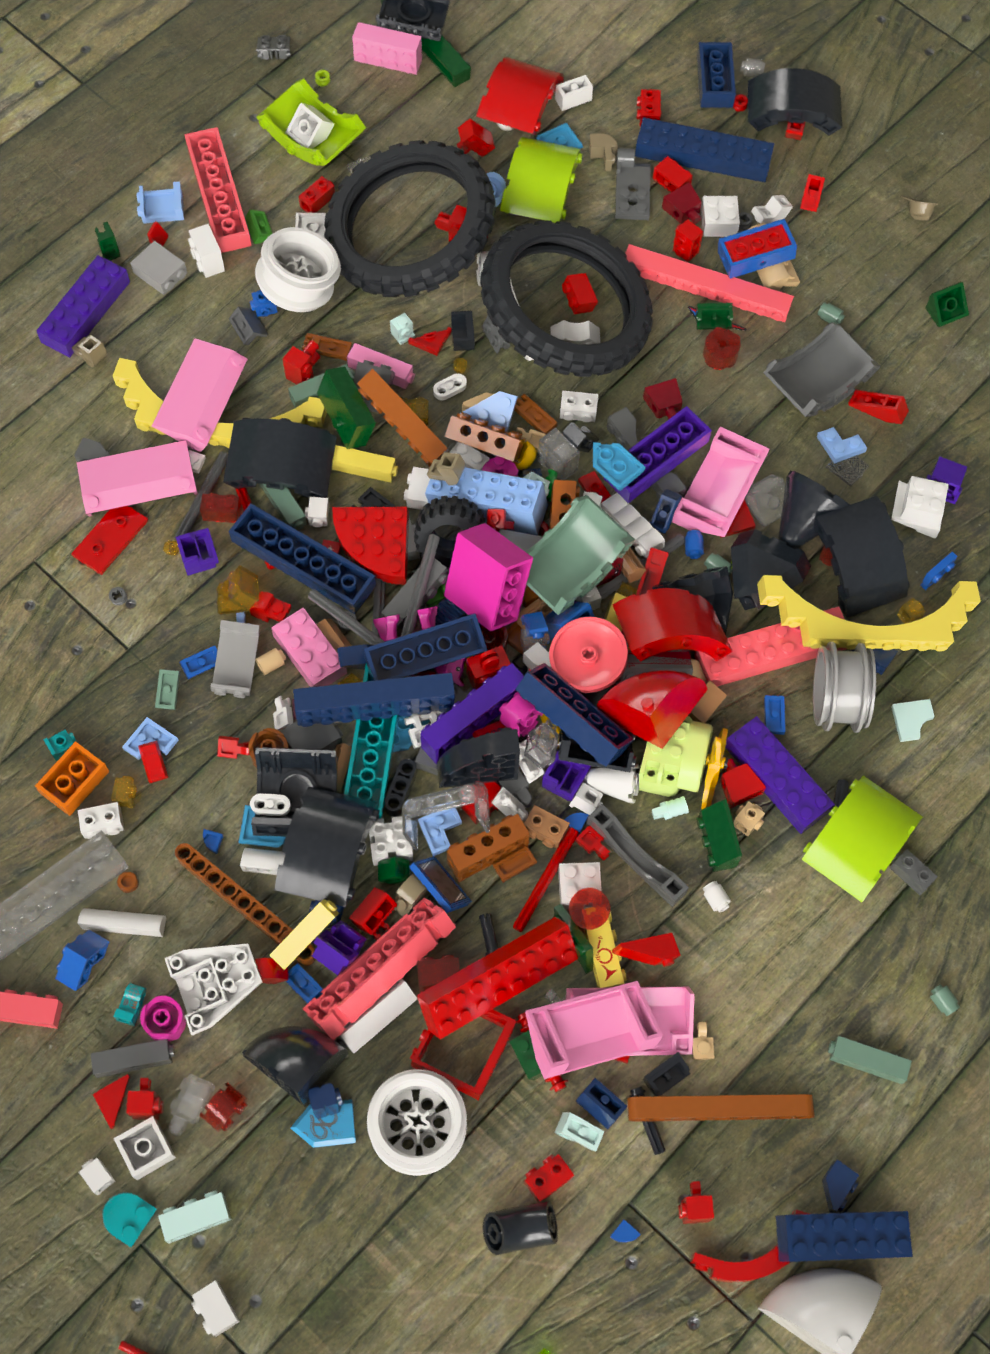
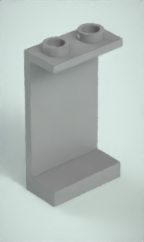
M221 620L213 682L211 683V691H214V694L225 696L226 693L234 694V697L237 698L250 696L260 632L259 625Z

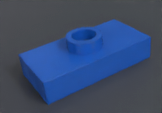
M212 646L179 662L187 679L215 668L217 648Z
M765 695L764 723L772 734H785L784 696Z
M298 963L288 971V980L285 982L307 1004L314 997L318 999L322 995L321 991L323 988Z

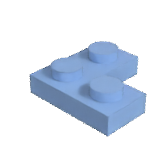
M834 427L817 434L818 440L833 463L862 454L867 450L859 435L842 440Z
M146 717L122 748L139 760L141 758L139 745L157 740L160 751L167 756L179 740L176 736Z
M455 805L418 819L432 856L449 850L451 845L445 831L462 824Z

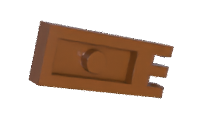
M307 333L306 339L303 342L304 345L301 348L303 350L309 341L313 340L319 345V349L316 350L319 355L347 361V356L352 349V342Z
M523 394L521 399H517L514 411L538 432L548 435L557 427L558 422L527 395Z

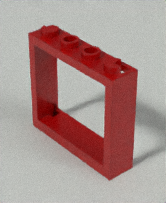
M493 1009L480 1016L504 1029L475 1087L421 1061L434 1037V1034L426 1029L423 1030L419 1038L422 1041L418 1048L415 1047L410 1056L412 1060L411 1067L435 1072L449 1080L458 1091L479 1101L515 1029L517 1021Z

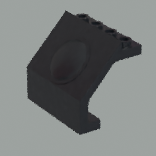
M383 0L380 13L376 14L375 21H377V27L440 41L450 0Z
M256 748L257 794L284 795L289 799L291 809L285 816H268L255 813V817H252L251 822L253 836L286 837L296 808L301 809V798L309 786L337 793L338 757L336 756V751ZM259 803L258 808H263L265 803ZM279 804L278 809H283L285 805Z

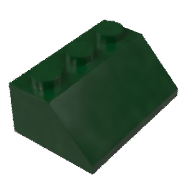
M727 799L702 809L697 817L698 828L702 829L703 832L702 844L704 848L707 847L709 854L707 855V862L709 867L712 866L713 872L737 868L742 858Z

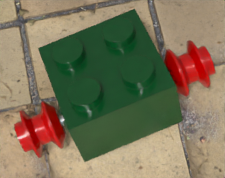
M524 1012L518 1016L519 1020L516 1022V1024L522 1025L520 1032L523 1034L509 1042L528 1080L534 1081L543 1075L536 1061L526 1013ZM563 1074L545 1080V1082H551L552 1087L549 1089L550 1091L555 1090L557 1093L567 1087L566 1083L568 1080H563Z

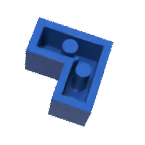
M90 929L83 935H78L75 941L71 944H66L62 951L64 955L57 966L58 972L55 979L77 991L87 983L92 967L104 958L109 941Z

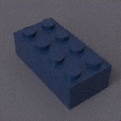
M699 42L697 67L700 108H733L736 90L732 42Z

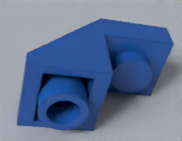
M542 611L522 615L521 622L522 625H525L527 637L532 636L533 639L543 638L544 634L549 631Z

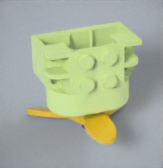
M687 716L663 749L647 741L639 773V790L667 797L675 796L680 789L698 792L705 765H708L701 808L704 809L711 806L720 769H726L729 758L723 757L728 729L722 728L719 736L715 737L711 754L708 752L713 732L712 725L693 721L689 716Z

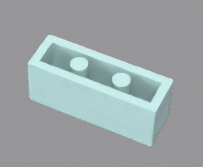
M217 1191L205 1194V1198L199 1201L196 1198L184 1202L183 1207L178 1209L175 1206L163 1210L162 1215L158 1216L165 1242L172 1243L231 1220L225 1196L222 1192L218 1193Z

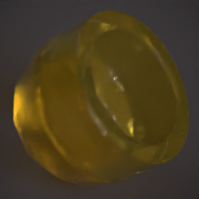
M464 358L455 359L453 362L454 371L458 374L464 373L467 370V360Z
M170 540L165 542L163 551L168 555H177L179 552L177 541Z

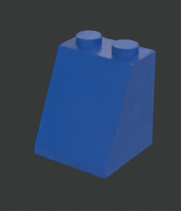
M574 601L572 607L559 615L551 611L544 617L549 630L544 636L552 641L556 633L567 623L578 618L594 617L591 604Z

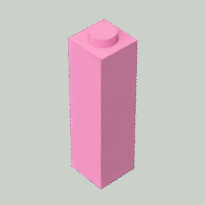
M356 343L347 356L348 367L356 369L358 362L363 363L364 360L374 362V366L380 367L381 364L391 367V370L395 372L393 384L406 389L408 384L413 382L415 376L413 365Z

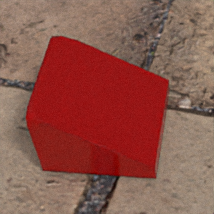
M156 221L147 233L150 244L156 241L161 246H164L169 237L167 232Z

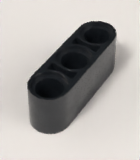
M403 759L399 763L385 799L386 812L392 817H397L403 812L417 775L416 763L411 759ZM407 767L413 769L410 773L403 772V769ZM398 785H404L406 787L402 791L396 789ZM393 802L399 804L397 808L389 807V805Z

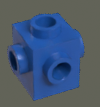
M261 290L251 293L253 300H250L252 311H256L257 317L278 313L276 305Z

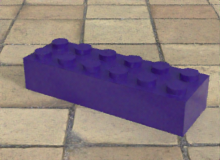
M97 255L36 330L40 342L70 358L74 353L72 347L83 337L89 335L130 283L127 269Z
M686 406L628 450L646 467L643 473L621 491L616 489L606 478L604 480L629 503L708 443L712 430Z
M513 663L500 668L497 675L493 678H487L479 689L470 691L466 699L462 702H456L449 712L440 714L436 722L432 725H426L421 730V748L437 764L442 754L460 744L461 740L470 739L474 731L485 727L501 715L500 707L513 698L517 692L515 689L524 675Z
M757 716L727 738L725 748L740 765L746 763L750 766L765 785L764 793L800 834L826 816L834 807L833 801Z

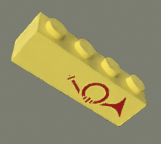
M605 905L581 909L580 916L585 937L593 947V971L597 988H612L623 985L627 978L625 970L621 969L619 963L622 961V957L612 953V950L615 948L614 942H617L615 930H611L610 922H612L610 910H606Z

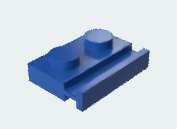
M953 552L948 554L926 574L920 586L927 590L932 584H936L946 572H950L956 564L954 562L958 556Z

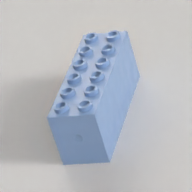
M466 467L456 485H448L443 480L430 479L425 492L430 504L431 500L435 498L439 500L441 496H447L448 498L458 496V499H468L470 504L473 502L477 505V510L480 509L483 512L486 521L488 509L506 510L505 521L514 522V529L507 530L535 536L539 534L548 507L543 482Z

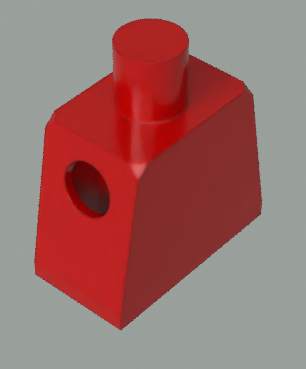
M732 758L728 759L726 772L722 774L720 783L728 806L732 809L762 795L766 787L748 764L745 763L737 767Z

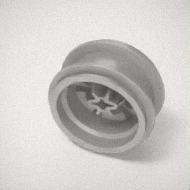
M830 641L826 647L820 646L816 657L813 680L814 721L816 726L822 725L824 731H830L833 723H847L851 725L854 733H859L862 728L869 727L874 710L876 692L874 652L871 648L866 649L863 643H858L854 651H837L836 644Z

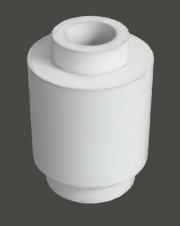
M713 881L703 888L704 896L713 911L723 912L729 908L728 904L731 900L721 884Z

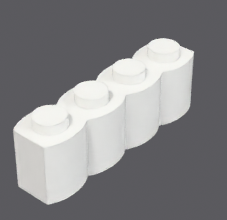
M615 493L601 503V508L635 539L632 545L635 546V550L640 556H644L647 559L651 547L660 550L664 548L665 539L618 493Z

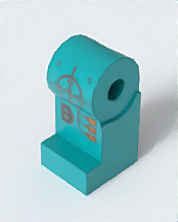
M129 983L119 1008L116 1009L113 1017L118 1022L135 1026L147 989Z

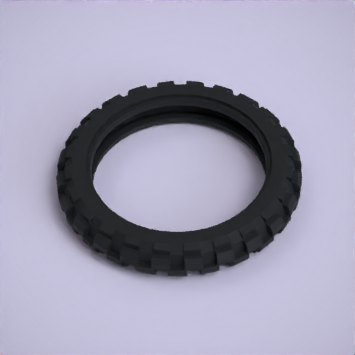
M423 140L409 141V145L398 143L389 146V150L385 152L379 150L370 155L371 159L365 163L361 161L352 169L353 173L350 176L346 175L338 185L339 191L333 194L328 205L329 210L326 212L324 222V238L334 247L341 264L340 274L353 286L360 287L367 293L397 298L402 294L405 297L419 295L420 291L427 290V292L440 288L439 284L445 281L450 283L459 277L458 272L463 268L465 270L474 263L476 254L482 252L488 242L487 237L493 230L496 200L489 177L477 160L469 154L466 155L463 150L453 145L446 146L445 143L429 141L428 144H425ZM434 172L452 178L464 188L467 194V211L464 221L454 238L431 257L410 265L385 266L365 259L355 250L353 245V226L356 216L367 198L386 182L409 173Z
M536 221L534 224L527 223L518 226L514 231L506 232L494 243L483 263L480 277L483 304L488 309L487 315L495 327H499L498 333L507 343L511 342L515 346L514 350L524 358L527 355L534 359V364L543 368L547 366L554 368V372L569 375L571 372L577 377H590L592 374L600 376L628 365L640 353L647 342L653 323V318L651 317L653 308L652 301L648 296L649 290L644 279L639 278L640 271L635 264L628 262L626 259L627 255L618 246L614 248L609 244L610 240L602 235L596 236L590 233L591 230L583 226L576 228L572 227L571 223L557 221L555 224H552L551 221ZM546 252L571 256L588 264L609 282L619 298L623 311V328L621 333L609 341L591 345L567 342L548 334L535 325L519 307L510 284L511 267L526 256Z

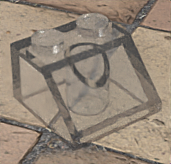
M772 474L751 485L745 497L749 510L763 527L781 518L785 482L783 478Z

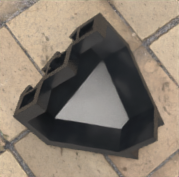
M757 529L739 533L731 546L734 599L739 598L744 610L752 608L760 610L766 605H760L757 586L763 575L782 576V580L791 589L804 581L811 568L805 552L799 548L793 549L787 546L786 542L775 537L769 538Z
M727 566L706 569L699 574H688L674 581L660 582L652 587V589L676 588L687 590L693 595H700L712 605L726 635L733 597Z

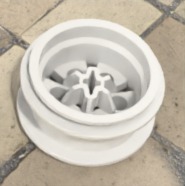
M289 227L278 230L264 241L261 248V257L256 264L255 277L262 293L275 305L289 311L309 312L322 307L331 299L334 284L340 276L341 264L334 247L324 237L308 229Z
M421 1069L400 1072L386 1080L378 1088L370 1102L367 1114L369 1137L378 1156L392 1169L408 1175L434 1173L444 1168L456 1157L465 1140L467 1115L463 1099L449 1080L435 1072ZM420 1089L419 1102H414L411 1090ZM426 1100L433 1103V1107L430 1110H424L421 1105ZM409 1102L412 1104V1108L410 1111L404 1112L400 1109L401 1104ZM442 1102H445L448 1108L436 1113L435 1109ZM389 1105L399 1112L398 1116L386 1113ZM420 1117L421 1123L424 1125L418 1124L417 1127H414V1122L411 1119L417 1120ZM442 1118L445 1121V1125L442 1128L434 1127L433 1122L435 1119ZM395 1121L402 1123L401 1130L397 1132L391 1129V1124ZM443 1133L448 1135L444 1142L436 1134ZM395 1136H400L401 1138L393 1146L388 1141ZM426 1138H433L436 1143L432 1148L424 1146L423 1143ZM406 1139H411L414 1142L413 1148L409 1150L404 1149L402 1144ZM419 1145L422 1146L423 1156H416V1148Z

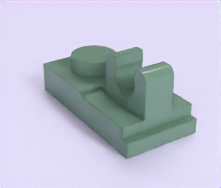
M159 670L155 708L176 710L179 671Z

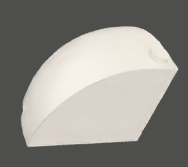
M835 1268L814 1269L799 1273L782 1282L767 1295L758 1309L821 1354H852L877 1306L881 1294V1285L866 1276L849 1270Z

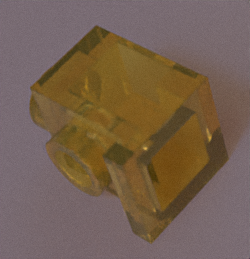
M912 598L902 605L897 616L906 624L924 618L926 611L919 601Z
M130 776L115 778L111 797L113 803L118 802L120 807L134 808L135 804L132 798H135L137 787L133 783L134 778Z

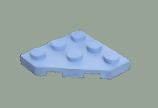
M499 391L463 412L472 415L471 418L474 420L481 418L489 421L488 425H501L505 427V431H508L518 396ZM468 426V432L471 433V428ZM485 432L484 436L488 440V434ZM502 438L501 443L504 445L505 440Z

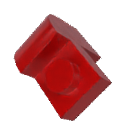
M259 592L250 608V614L267 623L270 618L281 622L287 618L292 607L291 604L274 598V595L271 593Z
M273 958L254 959L263 981L262 983L274 985L288 980V967L284 970Z

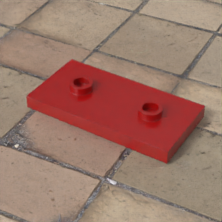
M129 506L110 509L71 554L74 558L102 575L145 526L148 519Z

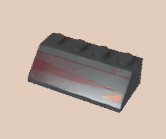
M626 643L628 662L622 676L615 684L634 675L657 670H673L692 675L693 666L689 649L661 652L640 662L631 652L628 643Z

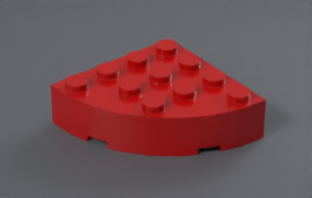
M332 507L335 530L339 542L349 559L384 582L405 585L407 582L409 513L407 507Z

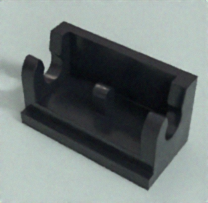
M677 1052L645 1075L643 1081L654 1096H661L689 1076L690 1068L679 1052Z

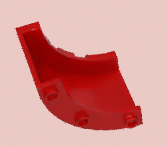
M504 57L503 61L498 63L488 81L487 88L489 90L487 95H483L476 117L536 135L540 131V120L548 101L553 98L556 85L564 83L563 74Z
M659 588L647 590L646 594L639 596L635 594L630 595L612 604L629 648L640 662L661 652L678 649L700 651L711 656L715 661L733 652L712 605L698 594L693 595L687 590L676 588Z

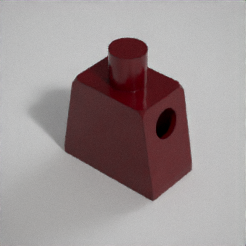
M690 182L663 197V210L679 223H684L687 219H690L692 223L697 224L702 219L699 215L702 202Z
M676 378L644 388L643 399L657 418L667 416L669 420L681 411L682 398Z

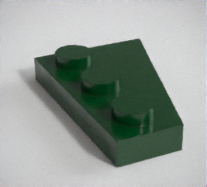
M562 904L555 906L553 918L556 917L568 924L578 961L586 974L593 971L592 945Z

